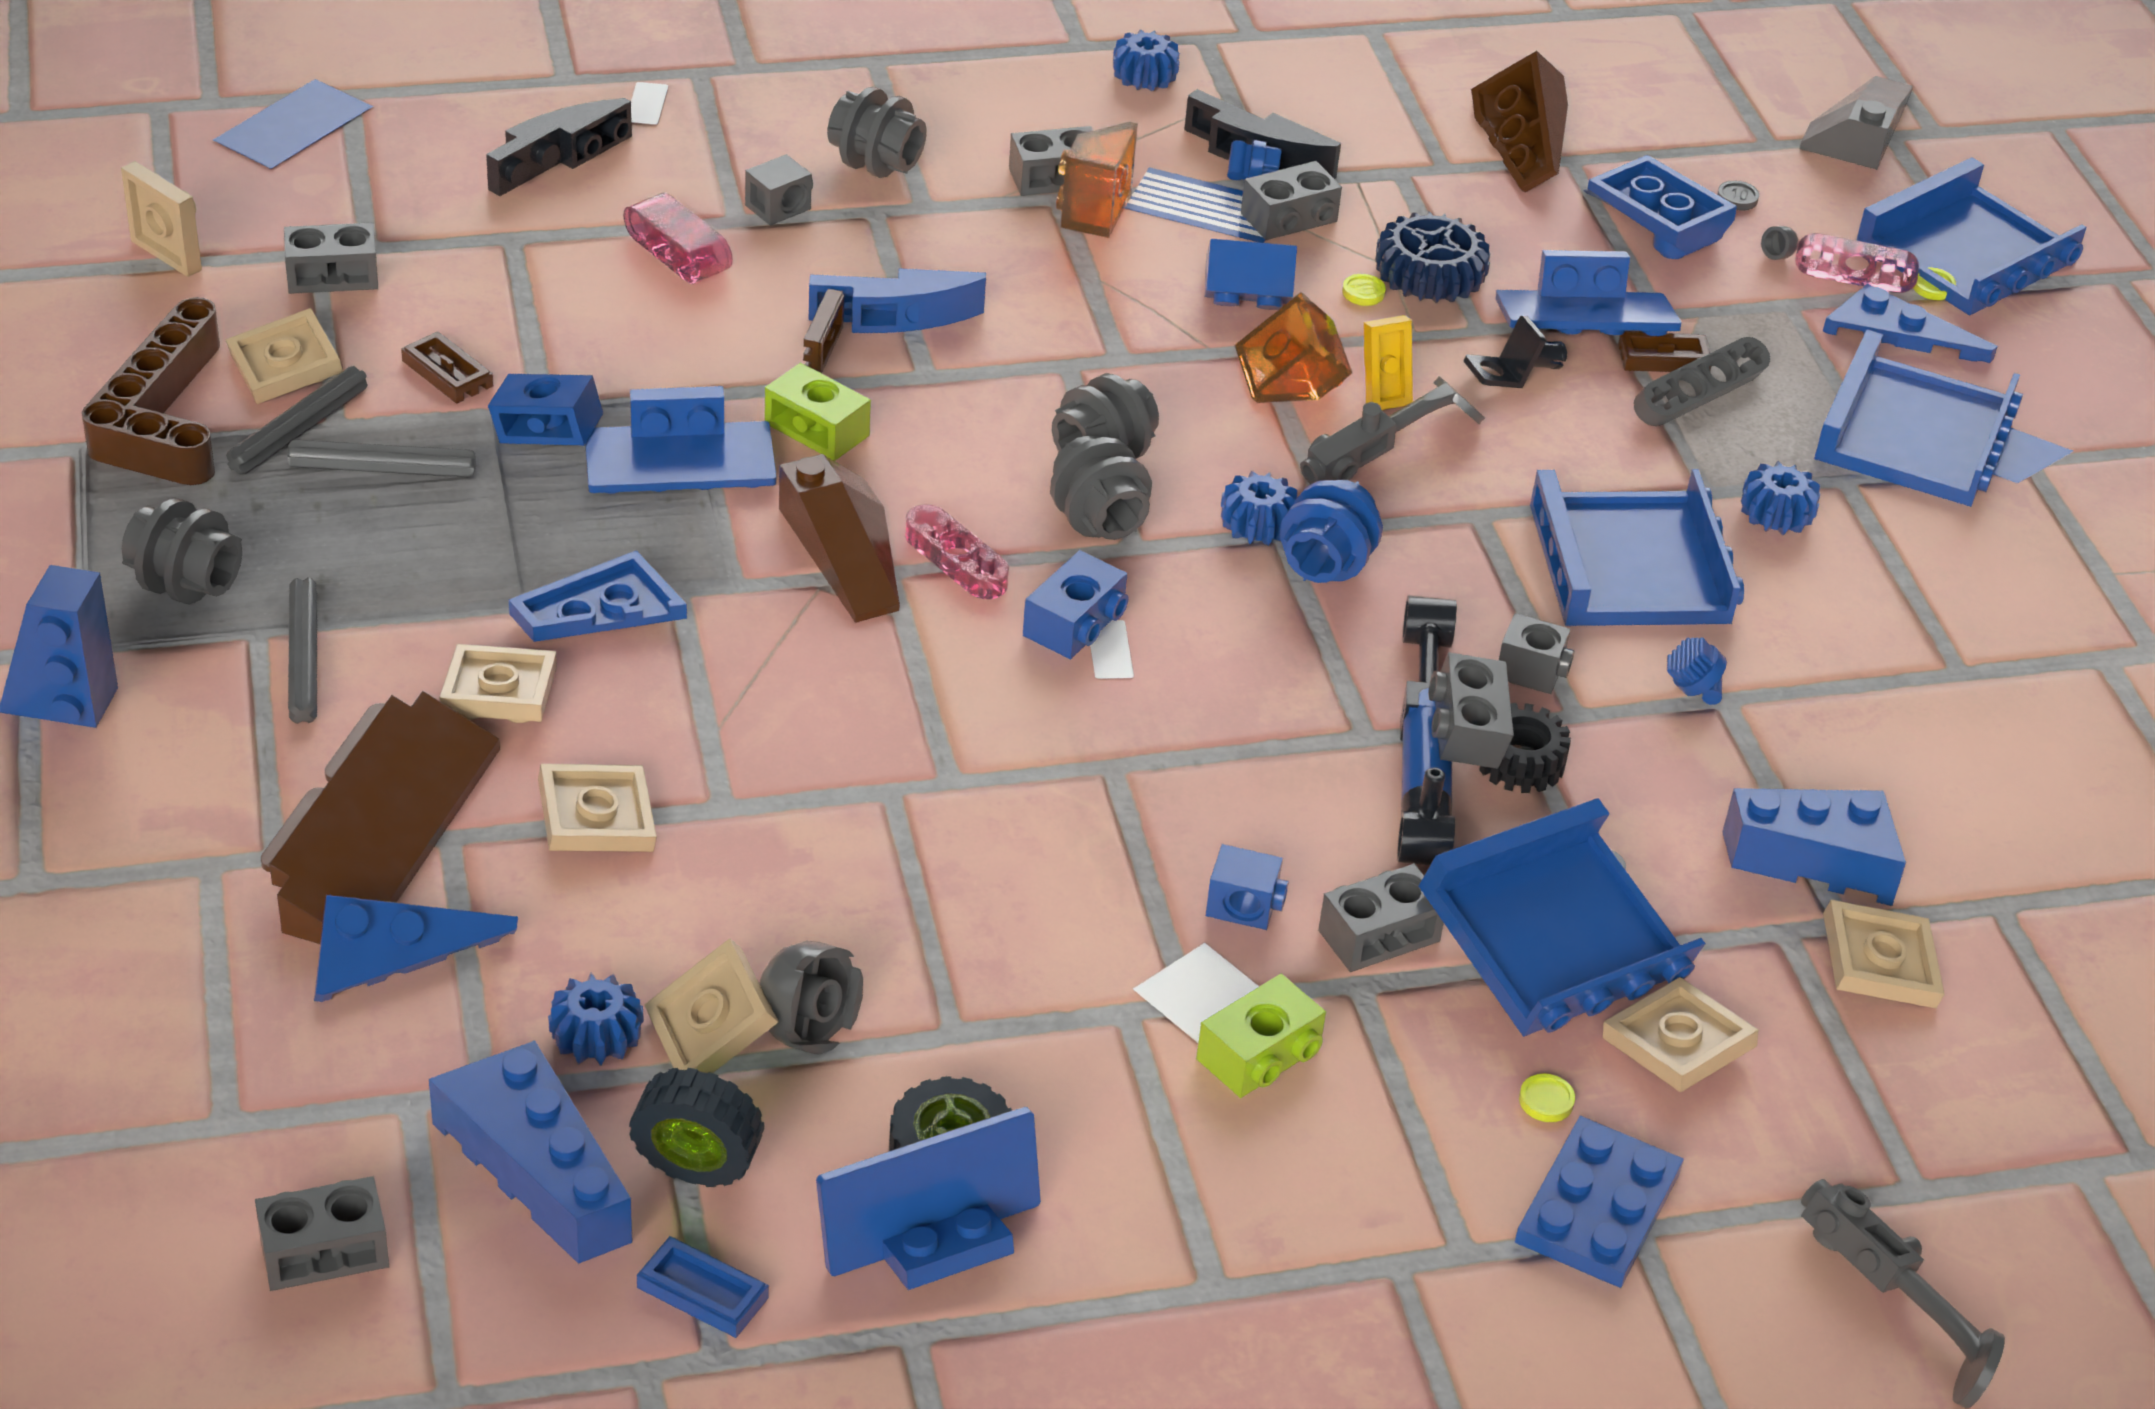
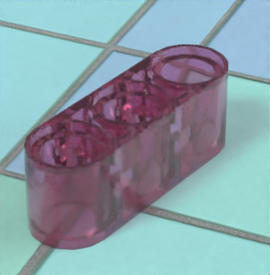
M668 193L657 194L625 208L623 218L630 236L686 282L695 284L728 270L732 266V252L726 239Z

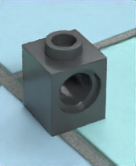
M787 154L745 170V206L770 226L811 209L812 174Z
M1514 613L1502 641L1499 661L1506 662L1508 682L1552 694L1558 676L1567 678L1572 665L1575 650L1567 648L1571 629Z

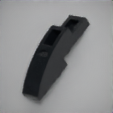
M1198 89L1188 95L1184 130L1209 141V153L1229 160L1231 143L1233 141H1243L1251 145L1253 139L1265 141L1266 146L1281 149L1279 170L1317 161L1334 179L1337 178L1341 149L1340 142L1275 113L1262 119Z
M626 98L582 103L542 114L506 130V144L486 154L488 190L498 196H502L560 163L574 169L632 137L631 101Z

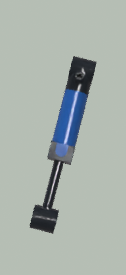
M1408 595L1406 600L1402 642L1419 644V682H1406L1400 717V740L1403 741L1401 821L1397 848L1398 862L1431 865L1436 855L1453 850L1455 816H1452V761L1440 760L1438 738H1433L1431 733L1432 720L1436 710L1435 701L1429 700L1428 692L1431 676L1434 671H1438L1439 647H1452L1456 624V600Z

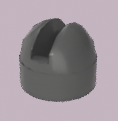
M1772 226L1764 232L1761 239L1763 253L1772 260L1786 259L1792 256L1799 246L1797 233L1787 226Z

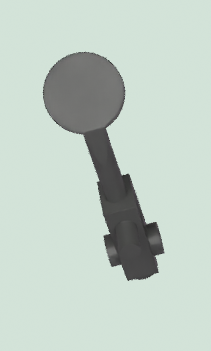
M1438 376L1433 382L1437 388L1388 416L1381 410L1380 405L1369 402L1363 406L1362 418L1331 436L1323 434L1317 437L1308 449V458L1300 463L1301 472L1310 484L1319 480H1350L1359 468L1394 448L1396 432L1423 416L1450 404L1458 405L1478 424L1485 417L1445 380Z
M1825 1179L1815 1182L1801 1199V1204L1805 1207L1801 1217L1814 1228L1813 1236L1824 1247L1833 1251H1839L1882 1293L1900 1288L1949 1335L1966 1356L1955 1382L1953 1401L1966 1409L1972 1407L1983 1395L1996 1372L2004 1349V1335L1992 1328L1981 1333L1917 1273V1270L1924 1261L1920 1256L1922 1253L1920 1241L1911 1236L1903 1239L1869 1209L1871 1202L1864 1193L1854 1187L1844 1186L1843 1184L1831 1186Z

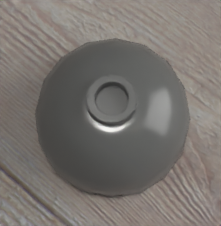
M804 941L783 948L770 960L761 975L759 984L778 1020V1023L769 1029V1032L778 1041L789 1047L820 1055L833 1050L840 1044L839 1042L829 1041V1039L842 1027L851 1030L857 1020L863 999V975L861 969L852 967L849 957H854V955L849 950L822 942Z

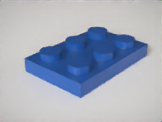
M1579 1116L1521 1221L1514 1243L1622 1288L1681 1172L1684 1158Z

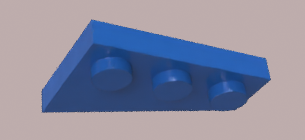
M635 550L509 599V615L533 642L687 619V604L642 555Z

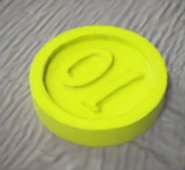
M1928 267V269L1956 286V281L1951 274L1942 269ZM1918 272L1915 273L1912 287L1916 293L1930 300H1945L1947 292L1939 290L1919 276Z
M1354 274L1344 280L1342 293L1348 301L1354 304L1372 306L1384 299L1386 286L1382 280L1375 276Z
M1545 1073L1536 1074L1523 1082L1519 1094V1102L1522 1109L1532 1118L1543 1122H1558L1571 1114L1575 1103V1092L1572 1086L1561 1077Z

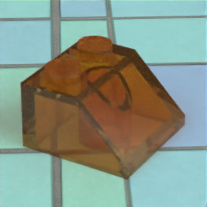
M1126 122L1078 134L1070 150H1063L1059 163V174L1064 175V185L1060 186L1056 200V209L1062 210L1060 228L1105 238L1110 237L1132 194L1138 123Z
M1302 292L1235 344L1251 397L1257 403L1319 400L1329 391L1340 386L1347 377L1353 374L1334 320Z

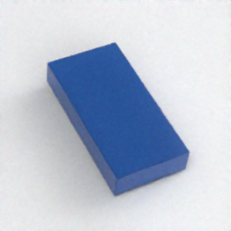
M672 1236L667 1238L637 1274L638 1289L734 1338L739 1336L769 1298L768 1284Z

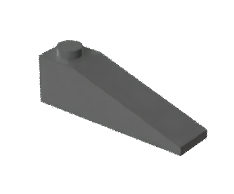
M1878 76L1873 77L1810 122L1799 149L1877 170L1910 98L1913 86Z

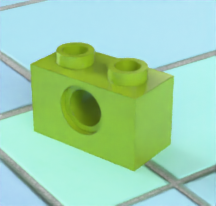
M801 362L765 387V421L769 422L770 427L818 453L826 455L834 461L870 436L871 399Z
M1281 973L1201 1022L1196 1059L1239 1098H1242L1258 1087L1269 1086L1278 1078L1280 1073L1299 1061L1306 1062L1316 1055L1323 1043L1322 1034L1326 1011Z

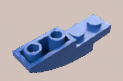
M899 268L898 278L810 274L808 320L813 321L827 289L843 291L844 322H852V333L906 332L964 321L984 313L986 272Z

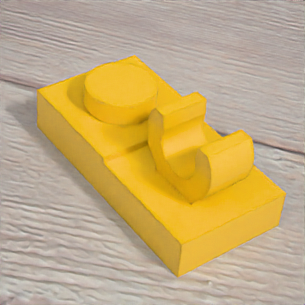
M1405 315L1363 322L1366 403H1377L1380 405L1381 410L1410 404L1413 402L1412 320Z

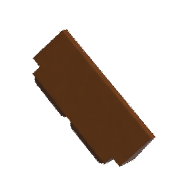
M424 691L420 693L412 706H409L393 695L390 696L385 704L378 703L370 706L325 767L327 785L324 788H313L305 794L261 855V866L265 871L271 873L272 885L281 887L277 894L282 933L320 944L324 905L327 895L397 903L500 751L499 738Z

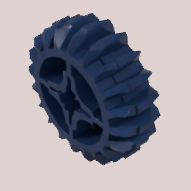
M1428 211L1427 215L1422 216L1412 212L1410 218L1398 216L1396 222L1387 223L1385 231L1381 232L1376 246V270L1380 272V280L1389 282L1390 289L1402 290L1404 297L1414 295L1419 297V301L1426 298L1432 299L1435 303H1438L1440 299L1454 302L1457 296L1468 298L1470 292H1478L1480 285L1485 282L1490 266V244L1485 242L1484 234L1476 232L1475 225L1462 224V218L1453 220L1447 218L1446 213L1442 216H1435L1430 211Z

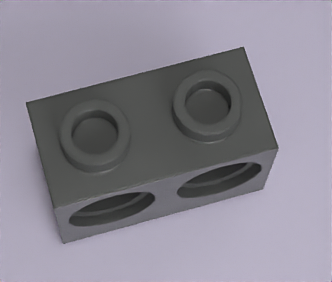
M1091 126L1011 133L1009 170L1021 196L1101 188L1104 152Z
M1317 161L1246 178L1244 180L1241 214L1265 240L1335 223L1338 220L1342 186Z
M374 223L284 227L285 264L289 294L378 289Z
M1448 652L1441 670L1433 672L1428 692L1429 700L1435 701L1436 710L1432 720L1431 733L1433 738H1438L1440 760L1498 769L1514 736L1506 662Z
M1415 864L1393 871H1385L1378 876L1348 886H1340L1333 891L1324 893L1318 931L1349 972L1440 942L1444 922L1418 887L1424 875Z
M374 1176L356 1180H344L335 1184L294 1192H282L274 1196L255 1199L259 1234L270 1291L389 1268L386 1229Z

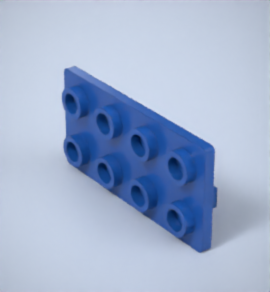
M1542 250L1538 290H1496L1495 299L1511 328L1515 327L1520 316H1528L1539 330L1557 329V331L1564 334H1579L1582 330H1599L1608 335H1622L1625 330L1642 331L1651 336H1663L1668 331H1681L1682 322L1663 293L1626 292L1630 256L1625 251Z
M723 386L630 389L631 426L595 427L585 443L588 491L590 493L662 492L682 489L709 490L730 487L756 488L759 486L776 485V468L769 422L724 423Z
M1022 1107L820 1174L816 1178L825 1266L831 1276H838L885 1260L907 1290H911L1014 1254L1013 1234L1000 1219L1035 1208L1041 1202L1035 1120L1032 1111L1028 1107Z

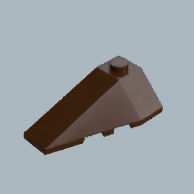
M1536 50L1471 89L1476 121L1489 136L1488 139L1492 146L1498 150L1503 158V163L1523 192H1527L1559 174L1568 110L1564 75Z
M824 454L805 457L779 465V510L854 622L857 623L899 611L900 602L884 506L865 479Z

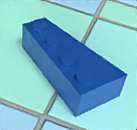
M535 1040L429 1078L432 1124L444 1136L448 1134L453 1136L461 1144L462 1153L476 1166L481 1163L497 1178L498 1187L511 1200L515 1197L531 1211V1219L578 1264L632 1243L631 1197Z

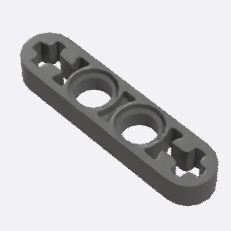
M1753 337L1740 338L1650 382L1635 397L1633 402L1634 410L1644 423L1651 426L1664 425L1753 381L1769 366L1770 353L1767 347L1758 339ZM1740 357H1749L1751 359L1740 367L1736 362ZM1709 366H1716L1721 369L1726 377V382L1715 379L1709 370ZM1679 381L1688 382L1694 388L1696 397L1686 395L1681 390ZM1666 395L1668 402L1664 406H1655L1653 404Z

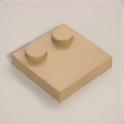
M136 161L121 167L131 241L187 277L201 271L202 266L195 218L196 204L193 196Z
M312 308L225 339L229 352L256 404L313 383H320L343 371L340 359Z
M457 644L439 697L440 702L467 719L481 717L508 719L515 723L542 722L557 668L556 651Z
M540 764L538 782L549 851L654 852L657 836L643 765Z
M1830 900L1823 916L1836 990L1937 1008L1945 994L1929 918Z
M730 938L644 1004L673 1068H678L679 1070L694 1068L700 1072L714 1073L778 1023L742 948Z
M1681 977L1605 1020L1603 1024V1039L1679 1092H1683L1757 1047L1759 1032L1757 1028Z

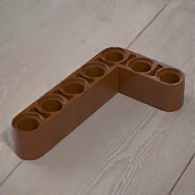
M195 297L179 302L84 407L81 413L87 452L91 459L184 485H199L209 481L214 476L215 467L210 430L198 422L164 414L220 348L216 308L212 301Z

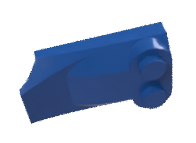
M1649 155L1589 179L1588 189L1583 190L1586 194L1607 203L1654 233V248L1662 256L1669 259H1680L1722 239L1724 233L1735 221L1737 206Z

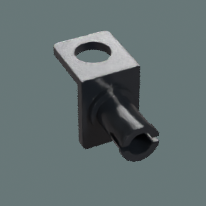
M1520 316L1500 357L1467 354L1463 361L1483 385L1523 388L1533 366L1551 369L1562 368L1564 366L1562 362H1555L1553 360L1566 362L1567 349L1565 344L1560 341H1546L1545 336L1528 316ZM1481 366L1497 371L1500 376L1488 373Z

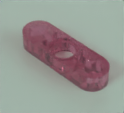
M1820 233L1804 236L1798 243L1795 258L1796 266L1806 275L1863 287L1868 283L1893 293H1904L1911 290L1917 283L1919 261L1909 251ZM1813 250L1821 251L1818 259L1810 258ZM1834 253L1839 254L1837 265L1832 264ZM1852 256H1861L1868 261L1869 266L1862 270H1853L1847 266L1845 261ZM1877 261L1882 262L1880 273L1875 272ZM1896 267L1905 268L1902 276L1893 275Z
M924 504L915 506L907 512L905 528L907 542L968 593L980 599H995L1007 591L1009 576L1007 561L946 511L935 505ZM958 548L966 550L967 553L957 555L950 554L946 550Z

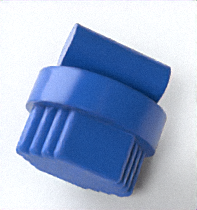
M1253 139L1251 145L1243 141H1233L1231 143L1227 177L1238 181L1278 171L1281 149L1266 146V142Z
M1688 637L1686 640H1682L1681 645H1677L1676 649L1672 650V654L1667 656V672L1673 678L1675 685L1687 696L1702 694V699L1706 704L1716 705L1721 702L1722 675L1727 665L1725 656L1703 637H1692L1691 639Z

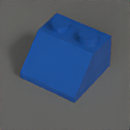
M1210 239L1206 254L1204 297L1214 298L1213 303L1220 306H1239L1240 300L1257 302L1256 307L1260 309L1281 310L1283 304H1290L1293 299L1297 246Z

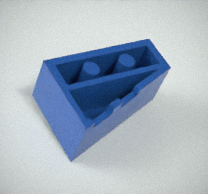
M49 565L26 604L0 702V713L97 728L118 689L100 572Z
M1733 789L1722 831L1731 868L1796 883L1797 876L1829 883L1828 891L1844 895L1845 889L1850 888L1877 895L1876 903L1893 906L1906 861L1884 791Z

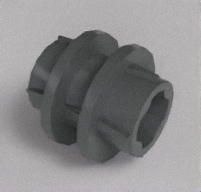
M868 87L860 94L846 91V94L834 106L827 128L829 143L839 147V153L844 164L854 169L862 168L866 165L867 171L878 178L888 177L894 170L907 174L919 160L927 136L925 122L922 119L916 118L912 103L907 98L894 96L888 100L887 94L877 87Z
M1105 373L1091 379L1087 386L1080 385L1065 393L1061 400L1060 408L1055 410L1057 415H1055L1052 421L1051 431L1058 453L1065 447V443L1068 444L1076 438L1096 436L1098 438L1119 439L1129 446L1135 459L1145 455L1151 445V439L1156 436L1154 432L1159 425L1158 406L1153 393L1138 380H1124L1118 375Z
M1083 436L1076 438L1068 444L1065 443V447L1058 453L1054 461V474L1051 478L1050 495L1056 507L1066 514L1072 528L1085 537H1103L1111 540L1124 538L1133 532H1137V529L1144 523L1149 513L1152 480L1145 466L1135 459L1129 446L1117 438H1098L1096 436Z
M175 497L164 501L158 508L146 506L134 513L126 527L122 540V564L135 569L136 580L142 589L158 594L167 592L172 600L190 605L200 601L206 594L217 597L230 589L241 566L243 554L242 539L229 533L228 523L221 513L206 508L197 510L193 503Z

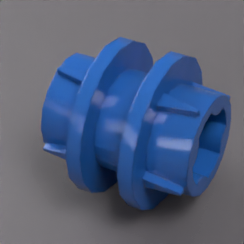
M1319 480L1306 486L1298 496L1294 505L1281 521L1279 536L1288 564L1294 572L1304 578L1303 581L1309 580L1315 583L1345 581L1357 576L1366 565L1369 556L1381 542L1383 524L1375 500L1368 490L1359 485L1358 481L1355 483L1349 480Z

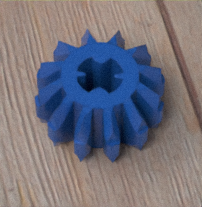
M1139 30L1138 34L1125 33L1124 38L1117 40L1116 47L1114 48V77L1122 80V85L1136 86V90L1147 88L1150 91H1154L1155 87L1168 88L1170 82L1176 81V75L1179 72L1180 53L1178 52V44L1171 41L1168 35H1157L1155 30L1151 33H1145L1142 30Z
M1777 461L1774 467L1760 463L1758 469L1750 471L1748 478L1745 479L1741 498V512L1749 515L1750 524L1763 525L1765 532L1774 529L1778 530L1781 535H1785L1789 529L1795 533H1801L1804 526L1812 525L1813 519L1817 516L1820 484L1812 480V473L1798 471L1796 464L1787 467Z
M1251 471L1248 478L1241 475L1235 476L1232 484L1226 485L1225 492L1222 493L1221 518L1223 520V527L1232 531V538H1247L1249 545L1254 541H1262L1265 545L1269 546L1272 539L1281 541L1279 536L1281 521L1298 498L1297 489L1288 486L1287 478H1272L1271 472L1263 476Z
M591 972L587 981L580 982L569 978L566 990L555 991L554 999L551 1002L552 1008L551 1014L548 1016L549 1032L552 1033V1039L556 1040L560 1054L573 1053L578 1065L588 1058H595L600 1066H602L607 1056L623 1060L627 1048L638 1046V1040L641 1036V1023L644 1022L643 1006L640 1005V999L636 998L632 984L619 985L614 974L604 980H597Z

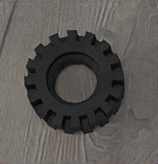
M1510 703L1514 736L1498 769L1480 766L1479 770L1483 776L1491 773L1489 781L1495 785L1501 780L1504 781L1505 790L1513 791L1514 785L1521 786V793H1530L1531 786H1535L1538 792L1545 791L1547 783L1552 787L1558 783L1559 777L1562 778L1571 743L1570 731L1568 726H1562L1563 720L1558 715L1549 719L1550 710L1542 707L1538 713L1533 711L1534 704L1525 703L1524 710H1519L1517 703ZM1512 745L1525 746L1533 750H1523Z

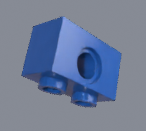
M508 374L488 404L499 443L584 446L603 415L593 375Z
M1079 550L1025 599L1023 636L1071 660L1086 645H1092L1098 638L1100 631L1112 620L1117 621L1124 614L1129 601V597L1126 594L1128 573Z

